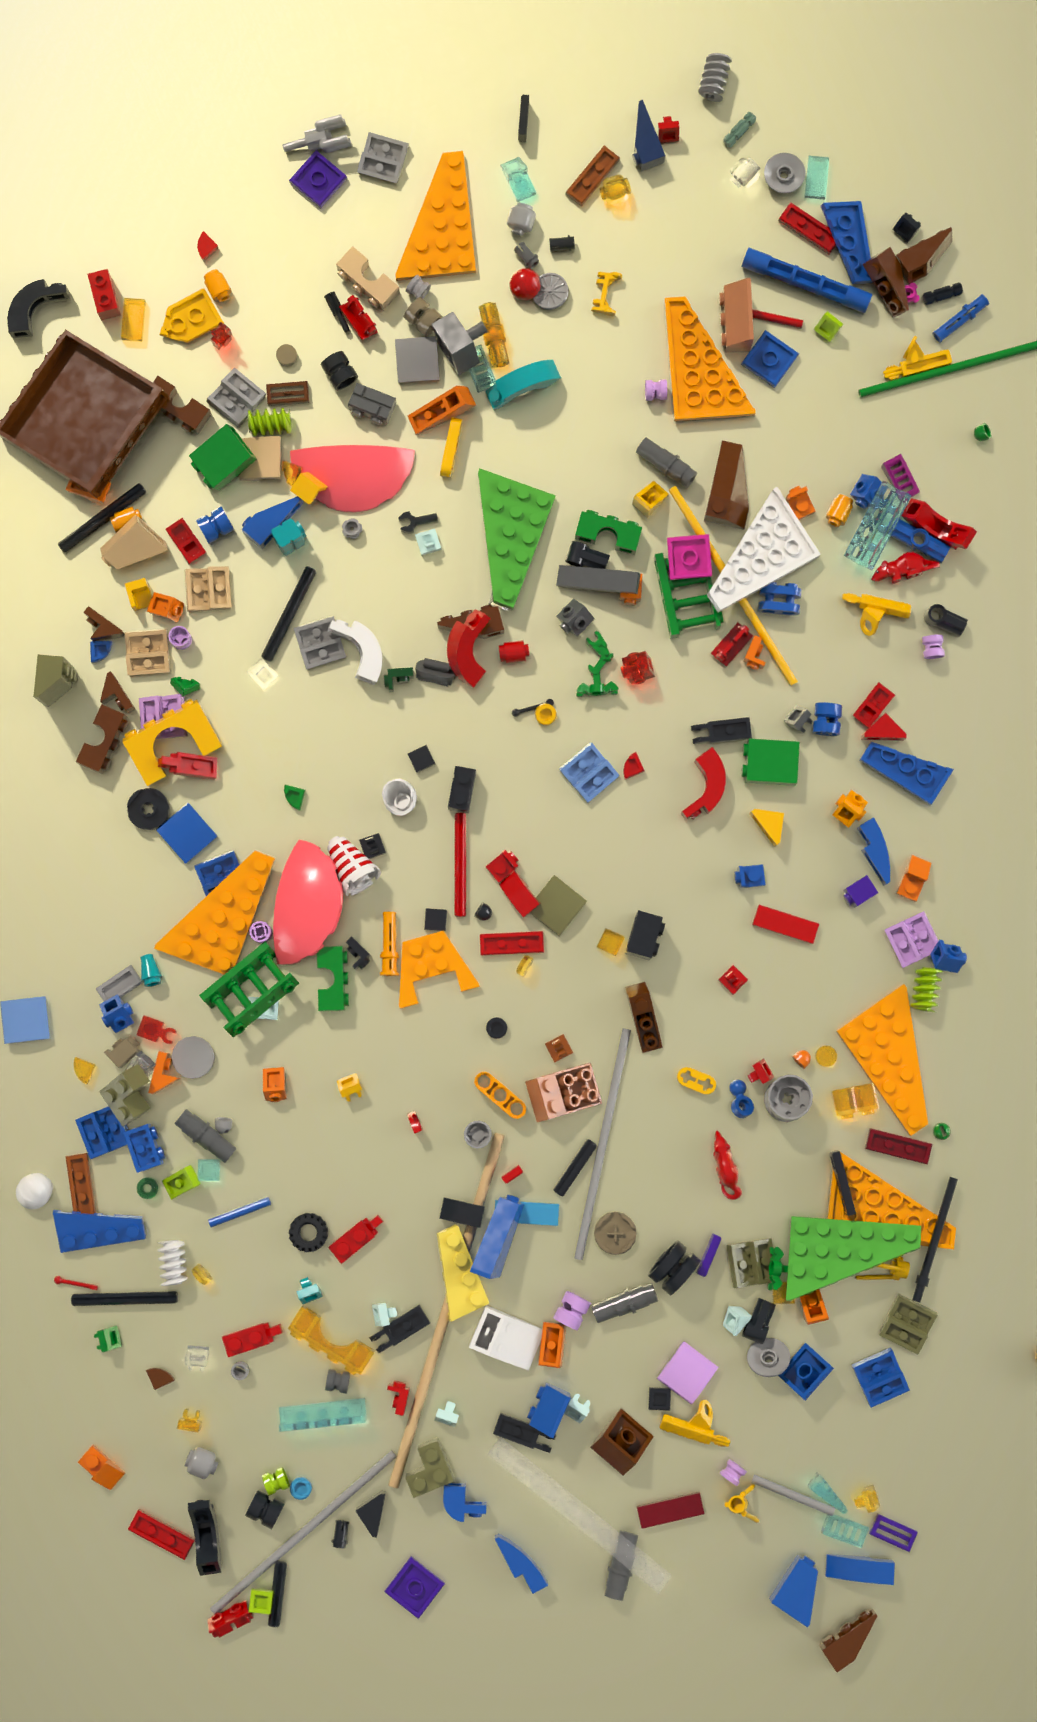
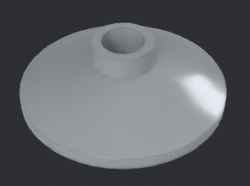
M779 153L771 157L766 163L764 178L772 190L778 193H791L802 185L805 179V167L797 156L791 153ZM785 173L788 177L784 179L780 174Z
M766 1338L763 1344L755 1342L748 1350V1365L753 1372L760 1376H778L789 1366V1349L783 1342L774 1338Z

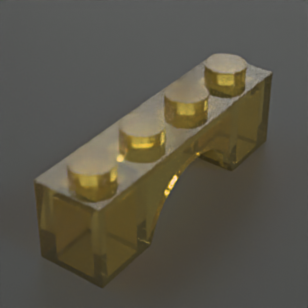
M302 1305L288 1327L291 1331L290 1335L300 1341L302 1338L309 1342L308 1346L317 1352L322 1350L327 1353L326 1357L336 1364L338 1361L345 1365L344 1369L349 1373L361 1375L375 1350L358 1339L344 1346L330 1343L321 1332V1316Z

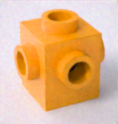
M851 790L847 796L842 794L835 804L838 807L832 815L849 828L855 820L859 822L865 815L866 811L864 808L868 802L861 795Z

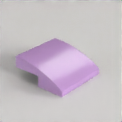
M175 694L139 698L141 729L144 728V723L152 719L157 721L163 718L162 714L171 709L176 711L182 708L181 704L185 702L184 696ZM170 727L161 731L155 739L187 736V731L179 727Z
M925 911L885 929L902 968L929 956L939 941Z
M682 1342L657 1379L692 1405L708 1384L718 1366L686 1342Z

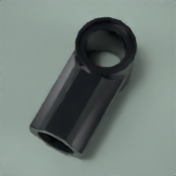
M572 541L565 562L577 567L606 569L610 555L590 549L588 545L581 542Z
M934 604L924 613V620L928 625L937 626L958 637L962 635L968 621L946 610L940 604ZM934 610L939 613V620L932 618L931 611Z
M758 1298L752 1317L745 1325L742 1337L763 1344L776 1304Z

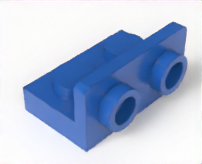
M145 1124L123 1132L137 1173L164 1164L165 1154L163 1148L157 1145L156 1139L159 1137L155 1126L151 1127V1124Z

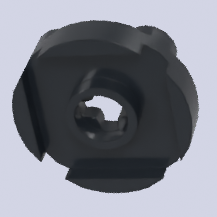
M145 788L137 790L131 795L127 803L128 817L140 829L155 830L165 823L169 817L170 805L168 800L157 789ZM145 804L148 806L153 804L152 809L154 811L152 814H144L145 809L143 807Z

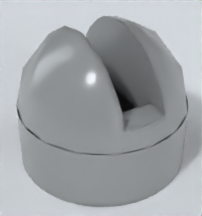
M227 1117L215 1118V1129L221 1134L228 1133L232 1127V1119Z
M242 1361L236 1362L231 1369V1375L236 1380L245 1379L249 1373L248 1364Z

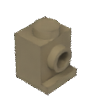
M130 1035L124 1040L120 1038L112 1045V1051L107 1049L104 1053L118 1068H122L140 1052L137 1048L139 1043Z

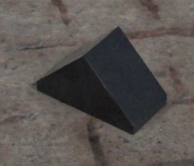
M383 1490L356 1508V1513L371 1536L375 1538L378 1535L386 1491Z

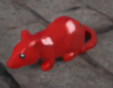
M907 552L895 561L889 563L886 560L883 561L881 566L874 572L871 580L879 582L887 577H892V584L900 582L903 576H906L908 580L922 575L927 570L940 568V563L926 560L917 553Z
M716 1131L713 1156L718 1165L716 1172L720 1179L721 1190L725 1197L736 1200L742 1195V1190L737 1185L739 1179L738 1168L733 1162L730 1145L722 1137L721 1133ZM724 1186L732 1189L734 1194H728Z

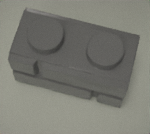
M357 383L349 400L348 408L351 410L352 415L359 418L366 416L371 418L370 421L381 426L382 423L386 425L389 423L397 402L395 397Z

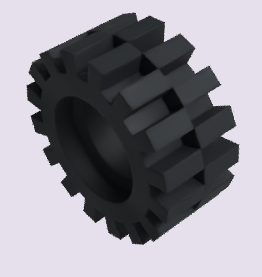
M314 1213L302 1214L291 1223L289 1239L293 1243L292 1245L298 1248L299 1251L314 1252L325 1244L328 1237L326 1222L321 1216ZM306 1224L313 1225L317 1230V1235L312 1241H306L301 1237L300 1230Z

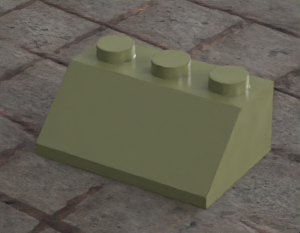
M38 654L33 697L44 706H51L72 688L73 682H76L77 671L74 670V667L63 656Z

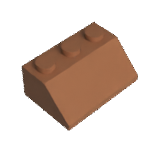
M746 278L724 285L722 293H719V305H723V313H720V326H724V333H721V346H725V352H750L754 340L751 278Z

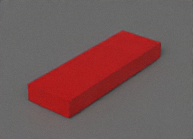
M789 203L778 221L830 255L836 246L830 228L793 203Z
M758 905L752 923L754 926L810 944L814 943L819 923L762 905Z
M543 931L480 934L481 956L544 953Z
M138 1509L128 1528L129 1531L183 1560L186 1559L195 1542L194 1538Z

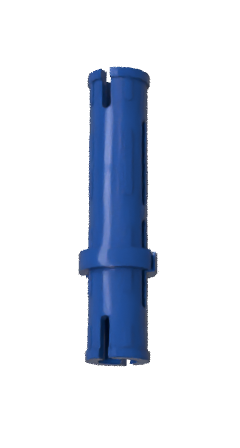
M981 294L970 304L962 306L961 311L932 332L934 338L941 343L942 340L969 319L973 320L978 312L989 305L988 299Z

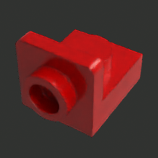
M504 850L486 866V869L500 883L518 868L517 862L519 860L512 851L507 853Z
M394 1381L393 1384H388L387 1390L399 1392V1396L395 1395L392 1408H396V1415L403 1416L410 1388L406 1387V1383Z

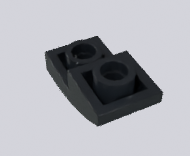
M444 1197L439 1219L481 1228L485 1206Z

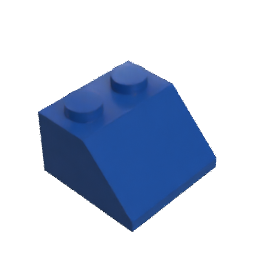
M546 1382L544 1387L540 1386L536 1398L539 1399L536 1407L531 1406L527 1418L530 1419V1426L554 1438L571 1397L569 1392Z

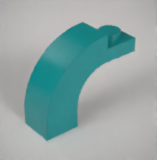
M553 360L538 361L502 376L495 381L496 384L485 392L493 410L499 409L523 393L549 387L561 379V376Z

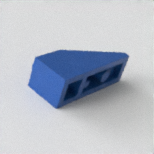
M297 496L254 514L253 517L249 516L242 524L244 535L263 550L273 538L271 530L278 525L282 526L283 522L290 519L302 506V499Z

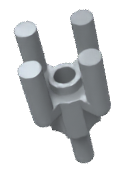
M341 114L316 121L314 129L304 131L305 138L282 144L284 152L308 146L309 151L323 149L325 153H330L352 146L347 134L332 138L331 130L347 126L345 118H342Z

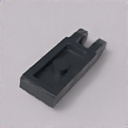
M749 717L710 721L707 724L691 726V731L698 732L708 729L709 734L708 737L692 739L693 744L708 742L711 744L752 739Z
M419 1304L390 1322V1325L384 1326L382 1330L373 1334L369 1339L372 1342L378 1340L384 1334L388 1336L390 1341L381 1344L376 1349L380 1353L430 1324V1321Z
M500 1413L493 1432L494 1435L548 1453L551 1452L552 1448L547 1444L536 1442L538 1435L550 1440H555L556 1434L554 1438H551L530 1426L528 1422Z

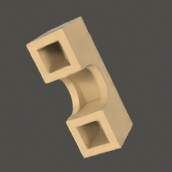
M353 246L336 263L339 277L344 281L349 280L353 284L354 290L360 295L365 294L369 298L368 302L375 308L379 307L384 311L400 293L399 286L384 273L374 281L365 279L363 273L369 267L368 259Z

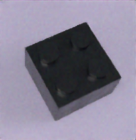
M638 910L625 954L645 960H650L652 956L655 957L660 945L656 943L657 937H661L665 928V923L662 922L663 917Z

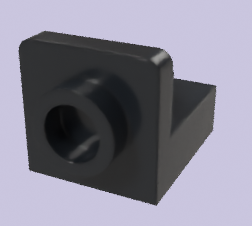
M351 936L346 941L349 945L347 950L355 958L358 955L360 956V959L352 967L355 970L358 968L362 970L370 962L368 958L371 955Z

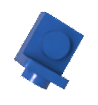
M763 864L739 866L737 868L738 871L734 872L735 883L739 884L740 889L766 885Z

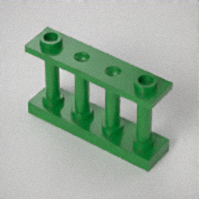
M663 553L655 554L654 563L670 639L678 638L680 635L679 631H682L683 628L714 623L715 630H719L721 623H723L722 611L717 612L707 594L680 600L673 599L671 594L674 588L703 582L706 584L708 593L713 586L711 577L670 580L667 574L669 570L668 558H664ZM710 603L711 615L686 620L676 618L675 611H678V608Z
M266 941L199 995L211 1009L217 1006L229 1022L223 1028L233 1038L241 1034L248 1025L286 994L291 993L299 984L290 972L285 976L273 961V958L276 957L275 951ZM265 965L279 981L269 990L256 974ZM247 979H250L262 994L253 1003H251L240 988V985ZM232 992L245 1008L236 1017L223 1001Z

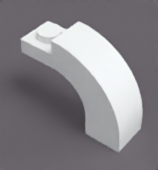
M332 620L327 632L351 641L359 651L360 665L355 678L375 685L382 668V652L376 637L360 622L354 621L352 626L348 627V623L342 620H336V622Z

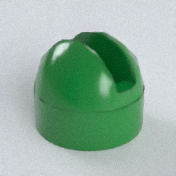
M986 423L980 424L975 428V439L985 441L991 438V431Z
M938 1123L933 1127V1135L937 1139L945 1140L950 1136L951 1129L947 1124ZM940 1126H943V1129L945 1131L946 1136L944 1137L940 1130Z

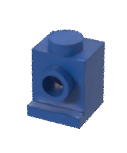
M940 939L930 954L935 969L958 973L967 960V955L961 951L960 946L944 944V941Z

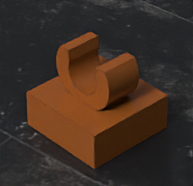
M564 1034L545 1043L554 1063L573 1053Z

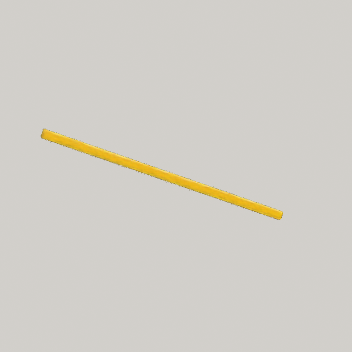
M674 486L669 489L670 494L695 534L705 535L704 530L677 487ZM710 542L711 559L721 573L725 564ZM744 598L738 601L789 684L792 686L798 682L747 599Z

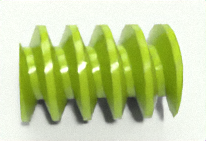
M273 408L271 415L267 409L261 415L258 409L255 416L248 410L249 432L252 431L254 437H256L259 430L262 436H265L267 430H269L271 435H274L275 429H277L279 435H282L285 428L287 434H290L292 430L290 409L286 413L284 408H281L280 414H278L276 409Z
M922 967V969L915 971L921 977L914 979V982L918 983L919 986L913 987V990L918 994L912 995V999L917 1002L911 1003L910 1006L920 1011L935 1012L931 1007H936L938 1004L932 1000L939 998V995L934 993V991L941 988L935 982L942 981L936 974L943 973V970Z

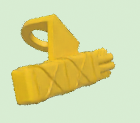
M914 336L903 356L906 361L900 362L899 367L895 365L888 366L883 371L884 378L893 380L898 379L901 374L902 377L950 365L952 363L950 352L947 349L924 355L916 342L917 336Z
M850 593L842 595L843 600L854 604L860 603L859 608L864 609L860 626L863 633L867 636L876 633L879 622L884 614L909 619L911 614V605L908 603L862 594L861 597ZM866 620L870 621L872 625L871 631L866 628Z
M707 1400L700 1401L698 1412L689 1422L666 1414L663 1415L659 1428L663 1431L696 1440L700 1443L709 1445L710 1442H713L721 1447H728L731 1443L726 1437L713 1435L714 1430L710 1429L713 1411ZM704 1406L708 1410V1416L705 1413Z

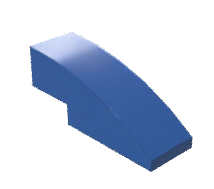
M873 817L857 829L868 845L861 851L884 886L890 882L889 854L881 829Z
M499 1533L495 1535V1541L514 1578L523 1574L532 1594L548 1586V1581L541 1569L522 1548Z
M826 1554V1577L864 1583L894 1585L895 1562L893 1560Z

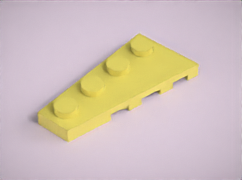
M453 1225L437 1233L440 1261H442L443 1268L442 1275L446 1289L445 1296L449 1310L448 1317L451 1322L490 1304L479 1276L470 1272L473 1261L458 1225Z

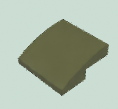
M554 875L536 897L541 904L531 911L530 914L560 936L586 904L587 900Z
M772 1238L727 1245L733 1288L771 1283L769 1279V1263L772 1254H770L769 1248L773 1247Z
M898 1294L879 1336L918 1355L928 1338L929 1330L938 1316L937 1312Z

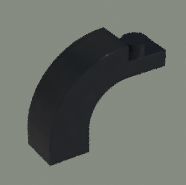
M41 279L26 285L15 295L7 316L8 333L12 339L33 336L31 321L32 315L38 306L49 301L70 299V292L66 284L53 283L51 286H48L46 281Z
M197 1500L188 1503V1512L194 1529L196 1566L199 1575L221 1573L220 1540L214 1506L210 1503V1500Z

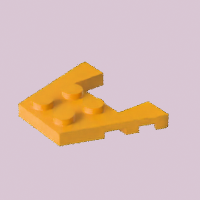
M444 931L402 942L400 1009L418 1004L413 982L456 971L461 992L480 987Z

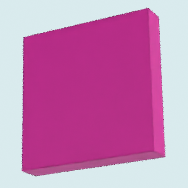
M709 534L667 538L670 580L712 576Z

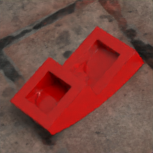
M183 517L165 529L189 564L206 553Z
M878 682L853 716L870 728L895 694Z
M516 871L499 883L508 899L523 918L541 904Z

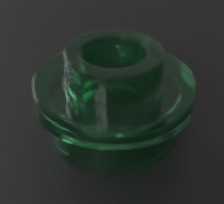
M143 1178L137 1184V1193L144 1199H151L158 1192V1184L153 1178ZM146 1184L151 1185L152 1189L150 1192L144 1190Z

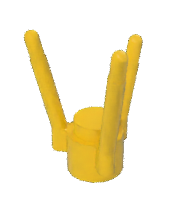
M903 1257L894 1258L893 1260L895 1261H891L890 1265L882 1263L876 1266L889 1269V1273L892 1275H859L855 1279H893L898 1281L900 1278L907 1279L910 1263L903 1261Z
M752 1484L741 1492L740 1495L731 1497L729 1502L725 1503V1507H729L733 1513H741L743 1517L758 1523L759 1519L746 1511L748 1502L745 1497L755 1488V1485Z

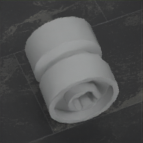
M473 1121L465 1128L464 1139L472 1148H483L491 1140V1129L483 1121Z

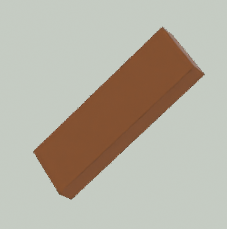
M604 145L568 188L566 195L582 207L620 161V157Z
M88 1153L65 1156L73 1211L85 1214L96 1213Z

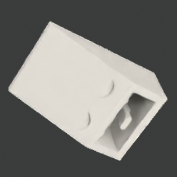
M486 1305L469 1348L529 1370L541 1342L543 1329Z

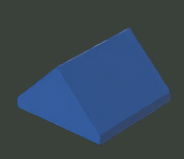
M805 1343L790 1360L788 1368L778 1376L806 1401L834 1368Z

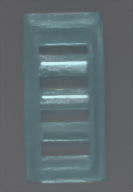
M482 345L475 346L477 355H481V357H478L480 363L483 362L484 364L469 369L478 393L496 384ZM484 370L487 371V372L481 373V374H479V375H476V373L482 372V371H484Z
M816 1472L808 1483V1488L841 1513L846 1514L848 1511L846 1506L824 1478Z
M834 1513L833 1516L827 1514L821 1533L862 1548L869 1527ZM834 1520L838 1521V1523L836 1525L835 1531L833 1532L831 1531V1528L834 1523ZM842 1523L846 1525L842 1535L838 1534ZM853 1526L850 1538L846 1537L849 1527ZM857 1529H861L858 1541L854 1540Z

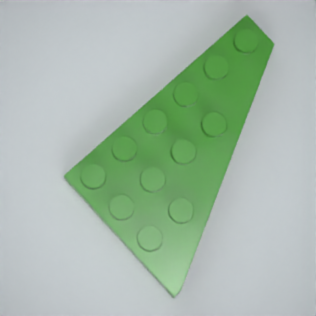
M479 468L478 478L493 603L513 610L556 495Z
M792 1216L786 1301H792L806 1294L808 1295L818 1289L825 1288L840 1280L920 1249L921 1226Z

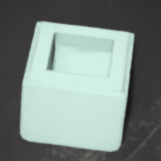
M729 1306L723 1326L734 1336H737L752 1316L740 1306Z

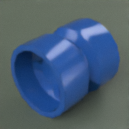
M222 506L211 511L210 517L205 515L196 519L208 544L217 540L220 533L225 536L234 531Z
M826 702L815 703L814 716L817 717V720L813 722V734L839 736L841 723L838 722V719L842 716V705Z

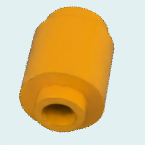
M218 269L204 275V284L213 300L219 302L226 301L230 297L229 294L232 290L224 275Z
M842 494L834 498L826 515L828 523L835 527L844 526L853 509V500Z
M132 506L114 513L110 520L115 532L117 533L135 514L142 519L139 509L134 510Z

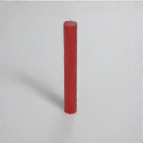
M752 309L753 318L802 328L803 320Z

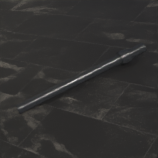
M949 1178L920 1275H917L915 1281L917 1286L912 1300L919 1303L921 1302L925 1286L928 1287L930 1278L928 1276L958 1179Z

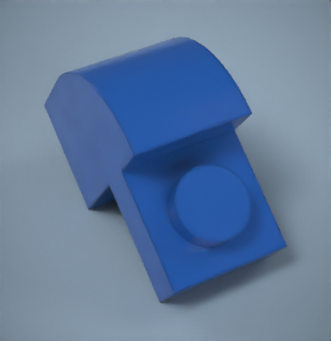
M449 1483L444 1485V1507L453 1519L464 1522L465 1513H469V1517H482V1514H486L487 1502L465 1501L466 1483Z

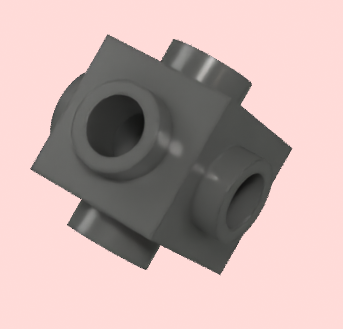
M574 598L556 616L561 622L559 626L567 634L571 632L577 637L595 619L588 609Z

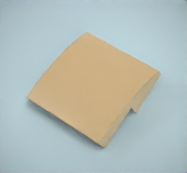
M281 436L243 438L242 440L257 460L239 474V480L260 481V479H280Z
M229 566L184 570L187 612L231 608Z
M167 629L124 633L128 675L170 672Z

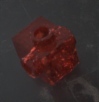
M646 651L640 653L633 652L627 657L622 658L623 666H621V673L623 678H627L631 684H641L647 679L655 677L651 657Z

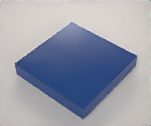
M765 330L741 365L775 388L799 353Z

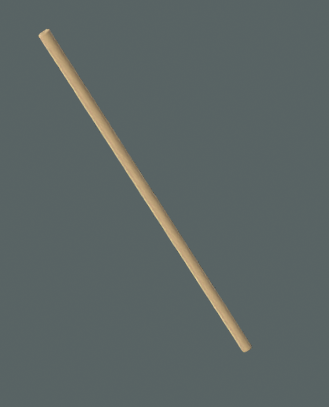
M494 1133L473 1204L484 1206L505 1137L504 1135ZM467 1225L463 1239L470 1253L477 1227ZM446 1296L388 1486L393 1488H399L449 1323Z

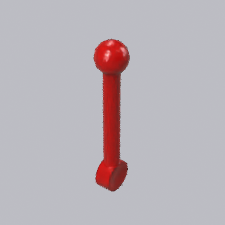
M60 1276L54 1278L55 1284L64 1283L92 1290L98 1289V1285L66 1280Z

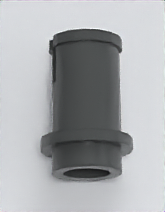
M521 242L519 245L523 252L518 246L514 248V252L524 261L526 268L533 269L539 263L538 255L533 254L525 243Z

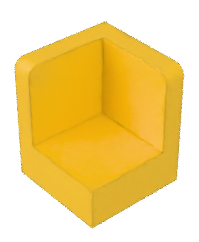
M305 472L300 473L290 491L307 504H312L319 491L326 490L327 486L311 473Z
M142 578L125 583L132 609L138 611L148 608L152 595L147 580Z

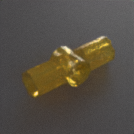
M484 303L478 307L481 321L488 332L483 335L485 346L488 347L492 368L504 367L509 364L504 328L500 324L496 303Z

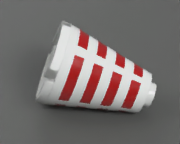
M336 836L329 841L327 850L337 867L335 871L339 881L342 883L343 892L346 896H349V893L355 895L362 892L373 884L371 880L374 877L376 879L380 877V869L345 837Z

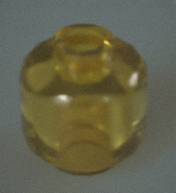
M620 174L605 178L603 180V187L600 188L602 200L606 199L611 205L627 201L629 194H631L628 178H624Z

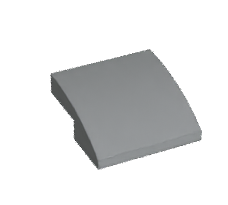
M368 132L357 172L397 184L409 143Z
M435 336L395 339L398 383L439 380L437 340Z
M234 367L221 380V385L207 398L206 402L236 427H239L248 418V410L252 413L264 399L266 393Z
M334 616L294 628L306 669L346 657L341 638L327 632L332 620L335 621Z

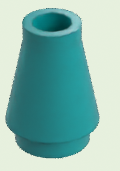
M153 954L141 956V982L144 983L145 987L159 985L162 975L155 963Z

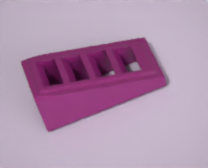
M901 454L882 464L881 468L901 503L920 493ZM898 463L899 467L891 470L890 467ZM903 472V475L895 478V474ZM907 479L908 482L899 486L898 482ZM911 486V490L907 491L904 494L902 493L901 490Z

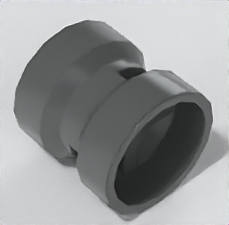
M329 1369L325 1391L336 1389L340 1393L347 1394L350 1372L343 1371L342 1373H337L336 1370Z

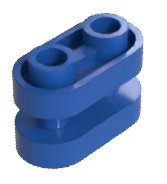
M773 582L760 589L759 595L764 596L765 601L758 602V611L767 614L799 615L800 605L795 604L794 599L801 598L802 589L798 588V585L794 583H786L785 586H781ZM783 598L786 599V602H775L773 599Z

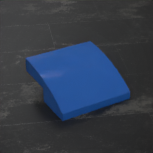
M189 803L185 804L156 829L185 864L217 837L216 833Z
M234 850L194 865L206 896L240 865Z
M109 1106L75 1120L90 1160L127 1145L123 1132L129 1129L127 1125L124 1127L121 1125Z
M891 1347L852 1364L859 1384L871 1408L910 1391Z

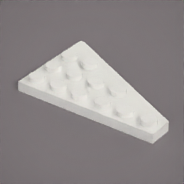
M778 487L774 488L707 594L718 613L821 555Z

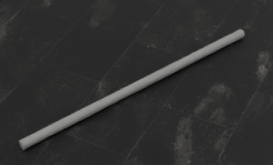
M622 1029L574 1259L583 1260L631 1032L629 1029Z
M391 1450L216 1602L210 1610L216 1614L392 1462L397 1457Z

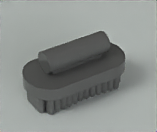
M428 658L416 663L415 671L418 680H426V682L448 687V685L451 686L452 681L455 679L456 675L449 663Z

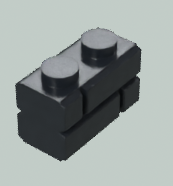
M455 766L448 810L469 813L476 769Z

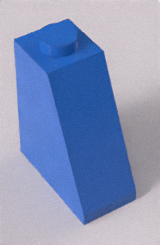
M797 1555L769 1599L772 1604L808 1628L811 1621L818 1570L814 1566L815 1562L807 1556L802 1558Z

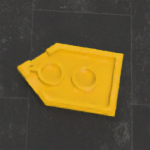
M202 288L167 308L159 335L189 343L223 325L224 322L205 288Z

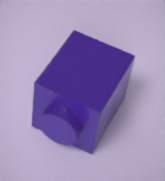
M866 875L843 890L845 892L843 897L849 906L853 905L855 908L876 895L878 891Z

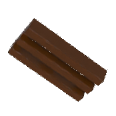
M308 381L266 384L268 406L309 403ZM304 387V390L271 393V390ZM303 395H304V397H300V398H287V399H275V400H272V399H271V398H278V397H290V396H303Z

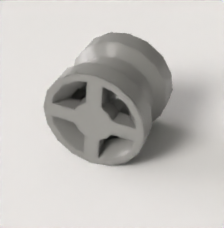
M416 275L408 284L406 292L413 294L415 299L419 297L424 298L429 292L431 284L423 282L421 277Z

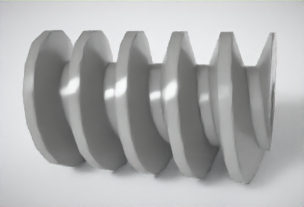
M712 53L706 57L707 63L704 65L703 78L701 79V86L698 92L707 100L721 102L723 97L719 94H723L725 91L721 86H726L727 82L724 79L728 78L729 74L725 71L730 70V65L727 63H731L732 59L725 54Z

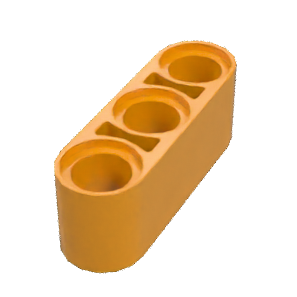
M481 1072L476 1075L475 1086L512 1118L518 1119L524 1116L526 1106L522 1100L491 1074ZM482 1075L490 1078V1084L486 1088H482L478 1084V1079ZM496 1090H505L507 1097L504 1101L500 1102L495 1099L494 1093ZM520 1103L522 1105L523 1111L520 1115L511 1113L510 1108L512 1104Z

